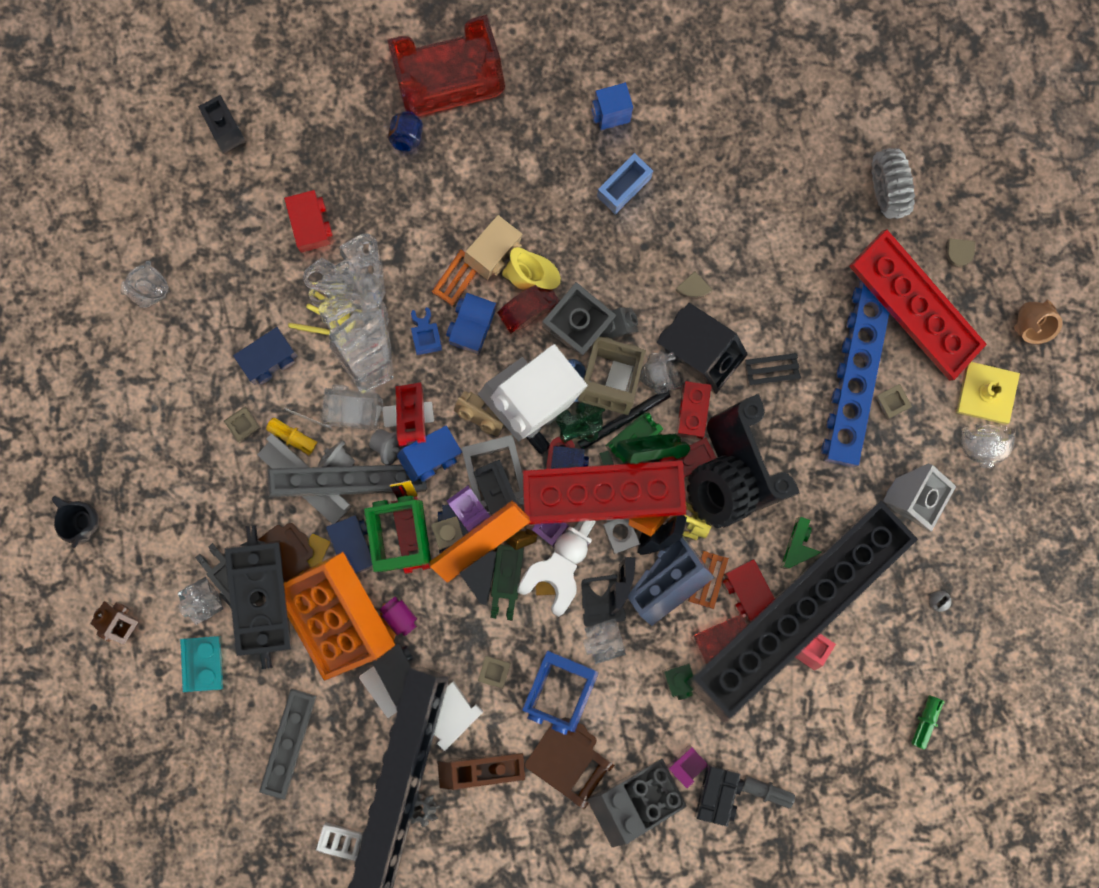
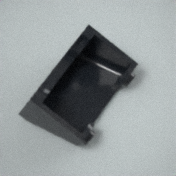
M759 394L746 398L714 415L707 423V433L717 457L724 455L727 457L734 456L736 461L742 460L744 466L751 469L750 474L752 477L755 476L757 481L754 484L755 487L759 488V493L756 494L759 497V501L755 504L756 509L754 512L800 494L794 478L788 473L781 472L769 475L749 426L760 422L765 413Z

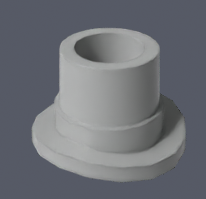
M378 429L372 435L369 443L370 448L379 453L381 461L385 465L393 464L397 460L396 455L405 447L399 446L397 431L390 434L383 429Z
M342 440L332 448L324 450L325 454L319 461L318 467L352 466L355 460L346 453V450L343 448L345 442Z

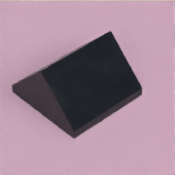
M490 551L459 573L480 604L488 606L497 555L493 551Z

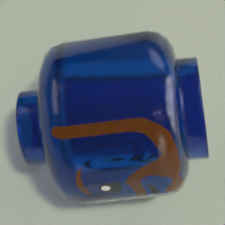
M410 111L394 115L388 131L389 142L395 149L402 152L415 149L421 141L424 127L422 121Z

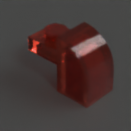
M534 285L511 299L497 313L510 334L529 326L539 316L553 310L560 300L553 290L543 289Z

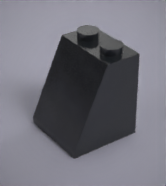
M690 302L685 308L678 311L675 320L668 328L661 332L657 341L658 346L666 356L700 383L712 385L711 391L717 394L748 355L736 332Z

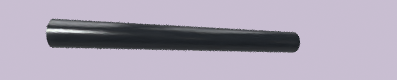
M666 388L632 408L629 415L622 414L577 442L582 451L659 405L671 397L669 391Z

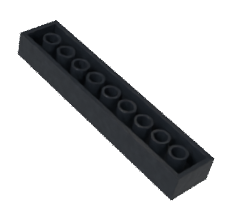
M879 501L686 683L723 723L730 720L901 557L918 538L882 501Z

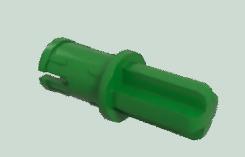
M931 695L928 696L922 715L917 718L920 722L912 740L913 746L926 749L934 727H938L936 723L945 701Z

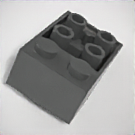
M663 758L606 787L587 799L611 847L630 843L687 807Z

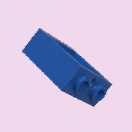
M547 651L522 711L529 713L527 719L541 725L543 720L553 723L551 729L566 735L568 730L575 733L599 673ZM552 665L587 679L569 723L535 709Z

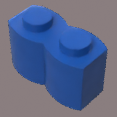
M466 293L464 299L460 298L455 310L456 313H459L455 323H450L446 336L450 337V345L479 355L492 323L497 304Z

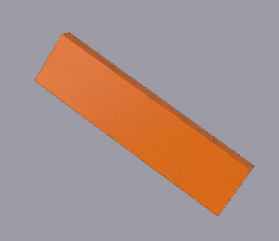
M511 501L432 559L430 567L448 583L458 576L461 571L529 524L530 519Z

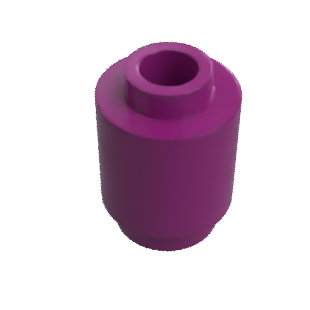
M396 596L379 609L383 614L381 617L397 636L402 633L405 637L417 627L414 623L417 617L404 601H399Z

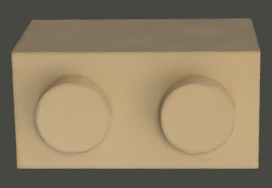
M497 215L467 249L463 261L487 280L493 274L497 276L505 267L506 263L504 261L510 255L511 250L516 247L521 248L520 240L522 233Z

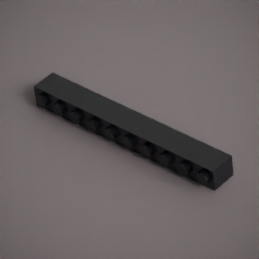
M409 667L404 677L402 696L396 706L395 722L389 732L390 741L382 758L383 767L375 784V797L369 807L368 823L362 833L360 853L356 857L353 879L348 888H393L448 685L449 676L424 667Z

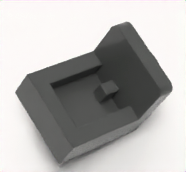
M620 307L612 310L617 316L599 337L616 339L626 334L637 333L638 319L631 308Z

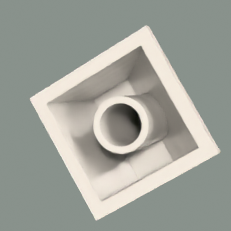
M553 344L503 382L490 398L494 401L495 407L510 421L512 428L524 439L567 410L588 385L556 345Z

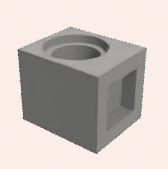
M629 518L607 520V523L603 524L613 554L640 544L634 528L629 526ZM622 525L627 529L625 539L619 540L614 537L613 528L615 526Z

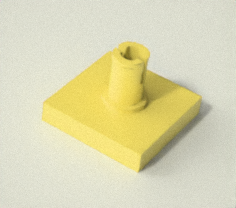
M970 362L965 368L956 413L1005 425L1009 424L1020 373Z

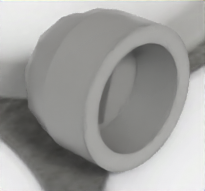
M935 591L929 597V605L934 611L944 612L951 606V597L945 591ZM945 596L947 600L938 607L936 604Z

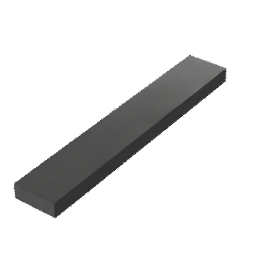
M402 465L267 469L266 471L268 497L393 493L390 487L391 484L411 481ZM418 479L412 483L416 492H425L427 490V481L422 482L421 479Z

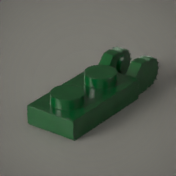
M673 433L621 440L617 442L616 451L629 463L637 464L642 461L661 460L674 456L676 459L683 458L690 453L691 447L687 442H681V437Z
M500 544L497 547L490 618H497L499 598L509 599L506 617L507 620L513 621L515 600L518 599L517 587L520 583L524 547L515 550L510 545Z

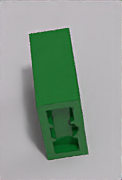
M404 496L397 498L398 503L388 504V500L372 502L373 507L364 509L373 572H385L430 564L431 554L423 501L414 500L413 496ZM412 509L419 553L386 559L380 515Z

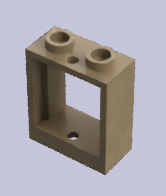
M598 337L592 345L583 378L588 386L579 395L578 401L629 415L634 402L646 350L633 344L616 342L609 337ZM597 356L633 366L627 392L590 381Z

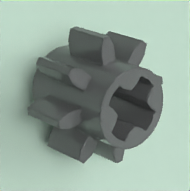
M423 792L418 793L411 824L420 821L421 826L425 827L429 824L428 819L430 821L438 819L435 812L436 809L440 808V805H436L433 801L434 795L425 798Z

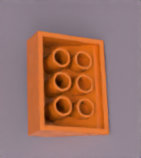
M344 552L284 582L288 618L324 681L374 661L395 646Z

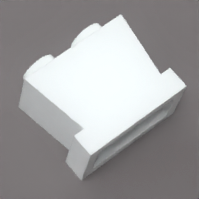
M454 681L447 685L434 733L436 737L441 739L437 744L444 751L483 713V710L477 704L473 707L470 705Z

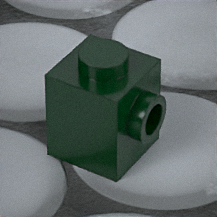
M686 662L662 670L671 697L677 696L678 700L693 696L692 691L694 690L686 683L693 676L690 663Z

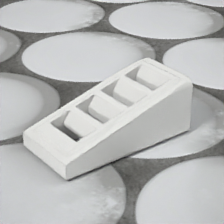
M326 822L323 826L316 851L355 861L359 855L362 833ZM330 833H336L332 846L327 845ZM341 835H344L346 838L343 848L339 849L337 847ZM355 838L357 840L352 853L348 849L351 839Z

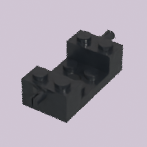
M250 525L245 526L247 542L241 545L228 546L224 549L236 656L260 653L261 669H266L265 658L267 659V667H273L271 652L291 650L292 647L282 571L280 540L270 542L258 540L257 525H252V535ZM260 591L265 595L266 602L262 606H255L251 603L250 596L253 592Z

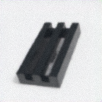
M797 353L745 360L748 387L800 380L801 374L799 373ZM789 360L792 362V364L758 369L751 368L752 365ZM793 370L791 375L753 380V375Z

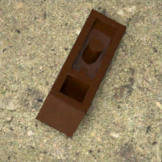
M523 753L437 761L440 789L457 790L525 780Z

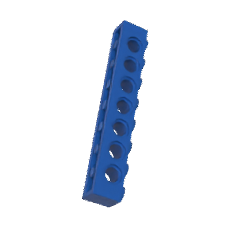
M861 280L859 288L855 287L852 296V303H855L854 313L850 312L848 316L847 328H850L849 337L844 338L842 353H845L844 362L839 363L836 375L837 378H840L838 388H834L831 403L835 404L833 414L829 413L826 428L830 429L828 439L823 440L821 454H824L823 461L852 468L859 466L889 318L888 310ZM864 306H871L874 309V317L865 315L863 311ZM860 330L866 331L869 334V342H863L859 339L858 332ZM855 355L861 356L864 359L865 365L863 368H859L854 364L853 357ZM850 380L856 381L859 384L860 389L858 393H853L849 390L848 382ZM844 406L853 408V418L845 417L843 414ZM839 431L848 433V444H843L838 440Z

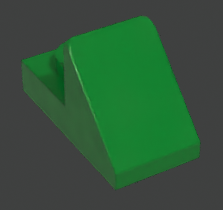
M803 517L796 518L780 568L789 569L822 553L802 545L803 541L808 542L811 535L812 527H809V519Z

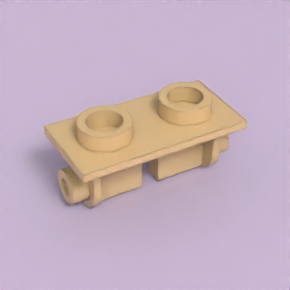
M464 391L461 397L458 398L453 411L458 413L462 419L478 425L485 433L498 437L505 425L489 407L486 411L482 409L485 402L471 391L469 393Z

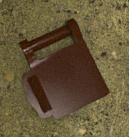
M288 523L284 527L276 525L258 539L264 542L280 540L284 582L311 568L308 560L314 556V550L309 544L308 536L300 532L293 523Z
M565 717L562 719L568 723L570 722L569 718ZM552 723L524 766L569 798L577 806L585 809L589 804L587 799L591 796L606 772H611L615 765L593 750L597 739L588 732L585 725L578 723L575 733L568 730L565 735L551 729ZM593 759L599 765L580 793L576 794L572 789Z

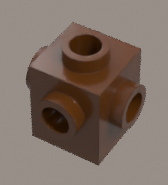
M104 601L101 607L95 611L90 624L98 630L96 635L108 642L112 639L124 645L138 624V621L128 614L130 609L119 602H115L113 605Z

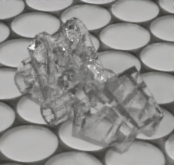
M366 233L340 246V255L344 261L334 265L321 257L310 265L303 274L305 285L310 288V300L315 306L319 307L318 310L322 322L327 324L330 329V348L362 393L394 379L391 339L389 331H387L389 317L386 305L382 301L385 295L383 266L379 257L376 238ZM368 243L369 253L364 254V244ZM368 265L373 266V274H369ZM314 272H319L323 275V278L317 282L308 280L309 275ZM319 291L325 293L327 297L323 300H317L314 298V294ZM348 313L353 314L341 325H339L337 321L338 319L342 318Z

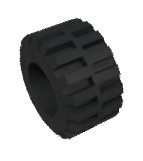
M726 455L695 468L692 471V475L688 478L690 484L687 485V491L690 493L688 499L689 502H692L693 511L697 512L698 517L701 520H705L707 525H714L715 528L728 527L750 516L756 509L755 504L759 501V497L756 496L759 493V488L755 487L754 482L757 480L755 476H751V469L745 467L742 460L736 461L734 456L727 457Z

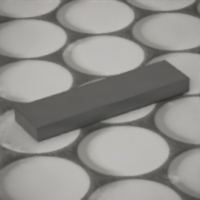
M293 688L290 689L259 793L283 800L286 799L317 699L316 695Z

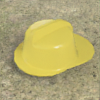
M520 247L511 250L510 261L502 272L503 277L510 280L515 287L521 290L530 289L535 286L552 290L556 289L561 281L559 271L552 262Z

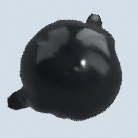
M53 496L52 501L58 508L54 517V528L57 535L63 541L72 543V548H76L80 543L88 542L99 526L97 510L87 502L66 501Z

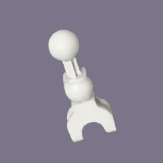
M579 521L574 528L568 527L566 533L561 534L556 540L555 552L551 554L549 559L528 567L517 587V592L521 595H526L532 591L538 582L550 583L556 593L551 611L558 617L564 614L577 593L573 573L577 567L576 564L582 562L587 555V545L592 541L587 536L596 521Z

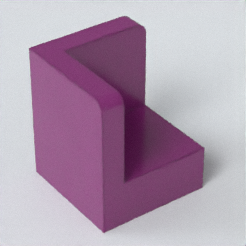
M691 745L667 765V768L686 789L695 782L693 779L707 767V763Z

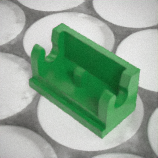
M649 412L639 416L605 445L620 464H624L627 461L616 451L617 442L658 435L663 431L662 426L651 418L652 416Z

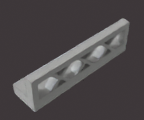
M272 433L267 437L269 442L257 454L272 469L309 467ZM341 495L302 496L332 524L339 522L353 507Z

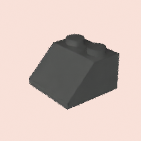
M575 282L542 321V327L562 344L583 356L617 315Z

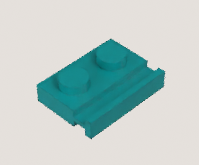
M221 636L180 639L183 692L222 690Z

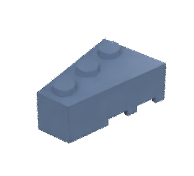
M684 536L673 545L658 553V559L649 571H645L629 593L628 599L638 614L651 626L715 578Z

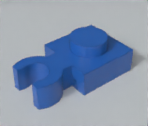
M428 307L425 308L426 316L424 318H418L415 310L411 312L412 321L418 326L411 328L416 355L442 350L437 323L429 324L431 322V311Z

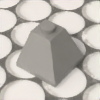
M928 463L895 478L893 484L887 490L883 502L896 513L932 532L956 486L935 466Z

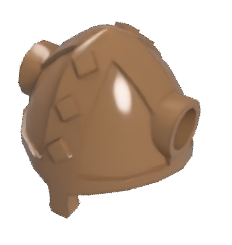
M1046 300L1044 303H1024L1019 311L1018 323L1013 327L1024 341L1031 344H1041L1054 339L1060 333L1063 322L1053 303Z

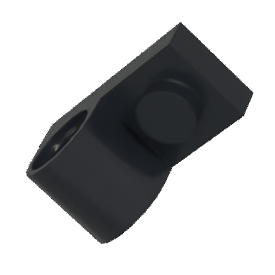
M221 95L198 106L223 154L246 142Z

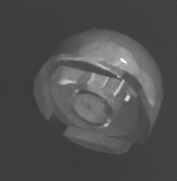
M976 424L977 430H969V426L961 429L962 449L965 455L970 460L978 462L980 467H995V463L1004 461L1011 455L1014 449L1015 430L1011 428L1010 432H1007L1006 426Z

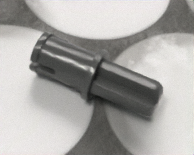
M748 775L744 778L742 792L762 798L765 803L770 801L788 809H791L795 801L793 793L773 786L772 782L767 784Z

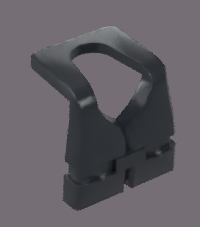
M616 574L582 579V607L585 613L583 614V619L586 627L602 625L604 621L615 623L626 620L624 608H621L616 615H610L609 589L617 582L618 576ZM609 581L608 589L603 596L597 595L589 586L593 582Z

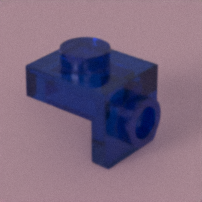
M553 446L551 469L588 467L589 456H584L585 449Z

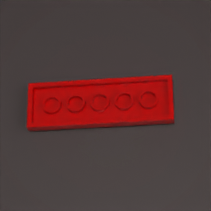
M887 229L881 231L849 265L852 271L949 381L955 380L987 345Z
M683 460L523 471L524 513L530 519V523L527 525L686 515Z

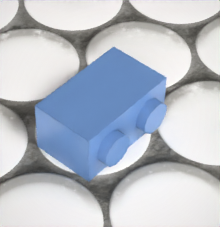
M634 153L598 189L597 198L616 214L651 179L653 170Z

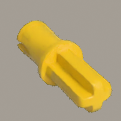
M272 418L266 426V430L286 442L285 445L289 446L290 444L308 456L312 454L318 443L316 440L299 432V428L295 427L293 429L276 418Z

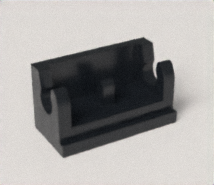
M500 459L484 465L473 472L491 516L511 501L520 508Z

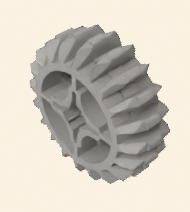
M888 148L876 152L871 164V172L881 212L889 219H898L910 215L915 204V186L913 185L911 168H909L905 154L899 148Z

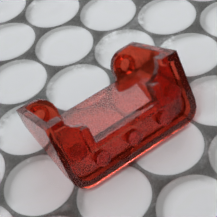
M487 15L475 17L466 22L464 26L465 36L418 48L415 47L413 39L408 36L387 39L404 107L409 115L421 116L493 98L504 91L505 81L501 59Z

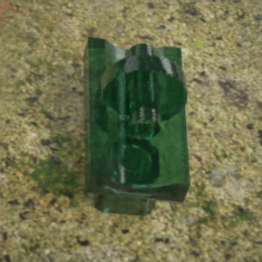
M580 402L576 409V415H572L569 410H565L556 419V423L561 429L560 439L564 443L576 437L578 439L585 437L588 442L596 441L598 439L597 431L602 430V413L605 412V409Z

